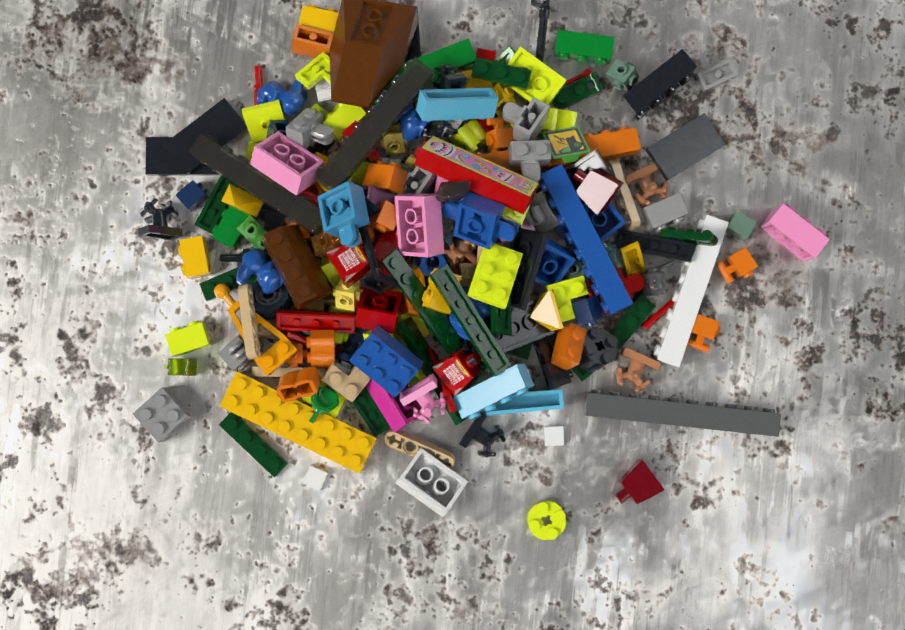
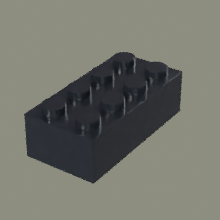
M681 49L622 95L617 106L630 122L635 119L639 121L650 110V107L652 110L656 108L665 98L664 96L670 97L680 85L684 86L691 80L690 78L695 75L696 64L684 49Z

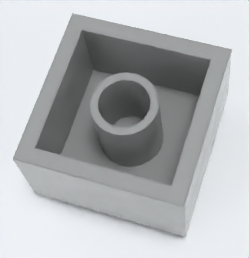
M161 387L133 413L136 419L158 443L164 442L192 417L190 412L166 387Z

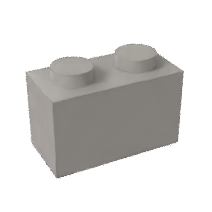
M680 193L644 207L641 210L650 231L656 229L657 232L667 228L666 224L674 222V224L684 221V217L689 214Z

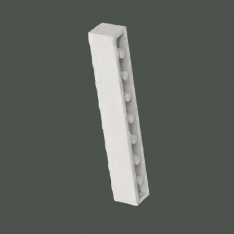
M709 215L699 219L696 227L698 233L710 230L717 236L718 243L715 246L695 244L691 263L684 262L686 268L684 273L681 272L678 283H680L678 291L675 290L673 293L672 301L675 303L673 308H669L665 319L668 321L666 326H663L660 331L659 337H661L659 345L656 344L653 352V355H655L654 360L675 368L680 367L729 222Z

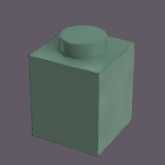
M738 211L734 212L728 220L726 232L742 241L748 238L751 239L756 232L754 227L757 222Z

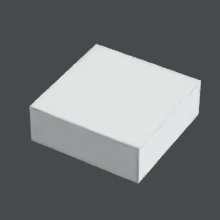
M563 426L544 427V446L564 445Z
M310 465L303 484L320 491L328 472Z

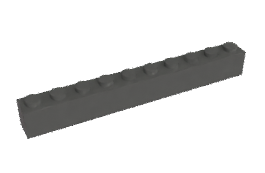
M591 389V393H586L584 416L779 437L781 414L775 413V409L763 408V412L756 411V407L744 406L743 410L736 409L737 405L725 404V407H717L718 403L714 402L698 405L696 400H687L686 403H679L677 398H667V401H661L659 396L648 395V399H642L641 394L629 393V397L621 396L622 392L610 391V395L602 394L603 390Z

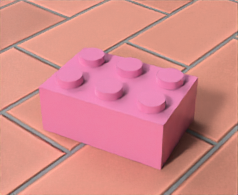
M278 131L254 146L250 165L290 192L298 195L320 179L325 161Z
M409 193L395 196L399 253L403 256L432 257L444 254L440 194Z
M783 203L774 208L759 227L803 262L816 258L830 239L826 237V233L823 230L814 228L809 219L804 216L800 217L795 213L796 210L792 206Z

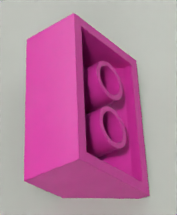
M369 380L365 387L394 433L418 420V418L413 417L414 407H417L419 410L422 408L417 400L403 406L400 402V393L394 397L374 380ZM408 384L402 389V391L409 388Z

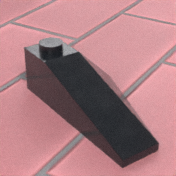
M544 337L533 341L548 390L571 383V378H573L572 370L566 371L551 363L554 348L547 338Z

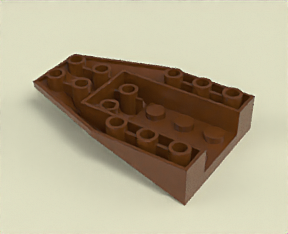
M381 0L341 1L329 51L332 102L364 108L372 106L404 66L418 24L417 6Z

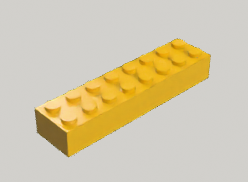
M236 371L220 404V407L359 474L362 472L378 438L327 413L323 415L319 413L314 423H311L309 420L315 412L311 405L299 399L283 402L276 388L241 371Z

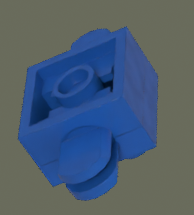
M468 192L461 201L450 198L442 206L443 216L456 221L453 236L490 250L498 238L509 242L512 241L519 232L517 223L503 218L505 205L477 194Z

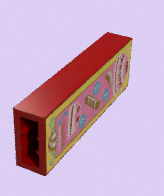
M433 135L428 140H424L422 146H418L414 154L416 158L415 166L485 198L503 204L505 207L521 214L525 213L533 201L540 184Z

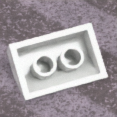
M422 448L419 449L396 482L398 486L442 517L447 514L468 483L467 480Z

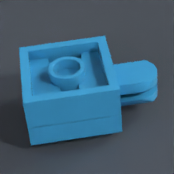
M347 181L318 196V203L324 232L340 238L342 245L355 248L361 241L358 228L369 224L370 221L363 188Z

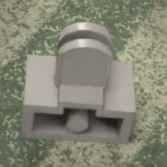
M534 97L528 106L524 105L523 108L513 102H508L503 107V119L514 125L513 139L517 141H534L549 119L550 106Z
M307 107L286 126V136L305 149L309 146L313 147L317 142L328 145L334 141L333 128L324 125L323 113Z
M550 140L511 141L508 146L509 167L521 166V175L538 183L541 178L540 166H547L551 161Z
M401 165V169L408 171L403 193L397 195L432 193L436 185L437 175L417 166L412 170L408 166Z
M540 191L535 194L526 214L528 222L534 226L535 230L543 233H548L560 226L556 218L558 213L555 208L552 209L547 200L549 196L546 191Z
M240 334L218 353L232 371H242L249 364L247 362L249 359L246 356L244 340ZM259 340L261 354L263 352L262 348L265 345Z

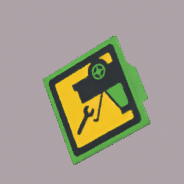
M579 126L542 132L544 140H550L551 156L553 159L562 158L564 163L577 161L581 154L591 152Z

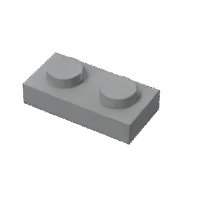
M729 58L697 73L695 76L703 92L738 77L739 73L732 59Z

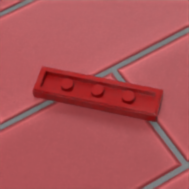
M277 310V330L311 332V330H334V333L355 334L356 314Z

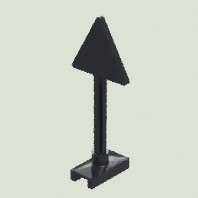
M531 0V5L539 10L538 18L540 19L536 58L543 63L548 19L550 18V12H559V4L554 0L543 2Z
M365 197L368 216L370 217L379 212L380 208ZM367 225L358 228L371 268L370 274L360 279L361 286L381 295L386 294L385 288L388 286L398 288L397 279L383 274L382 269L379 267Z

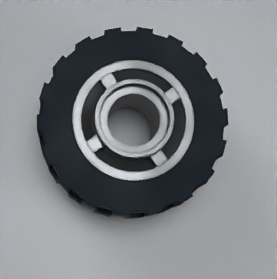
M258 280L252 284L255 312L263 319L272 320L277 318V310H289L291 308L293 300L284 283H282L281 287L274 290L273 293L269 294L263 292Z

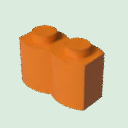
M311 330V336H307V348H311V352H307V363H311V367L328 369L332 363L335 364L334 330Z
M307 367L299 372H289L282 375L276 389L281 401L290 402L299 397H309L316 394L321 382L320 374L317 368Z

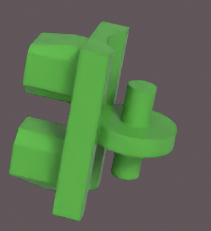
M249 215L236 229L256 248H261L264 251L266 248L262 242V237L267 231Z

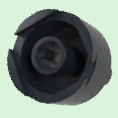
M593 327L588 330L585 335L579 366L586 371L593 372L611 363L617 355V338L602 328Z

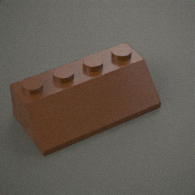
M298 224L281 226L263 234L262 242L298 310L333 293Z

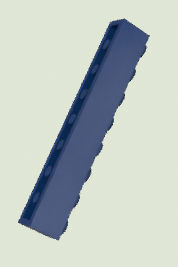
M562 164L542 173L539 185L543 192H547L549 196L547 200L550 207L556 209L558 213L556 216L560 226L564 225L567 231L565 236L569 243H573L575 247L574 254L577 260H582L585 266L582 268L587 278H591L593 282L591 287L595 295L600 296L602 300L600 305L604 313L608 312L609 316L631 306L633 302Z

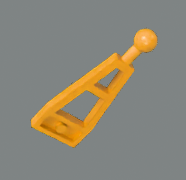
M218 284L214 289V294L217 298L224 299L230 306L227 311L244 340L242 323L236 314L240 310L239 300L236 302L229 294L230 289L226 284ZM255 312L257 326L262 324L280 339L262 354L260 358L254 359L265 374L270 376L296 354L298 350L283 333Z

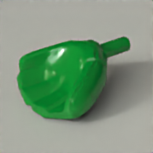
M319 386L318 392L311 396L312 408L315 410L309 420L311 423H314L319 413L322 415L326 414L339 405V397L334 390Z

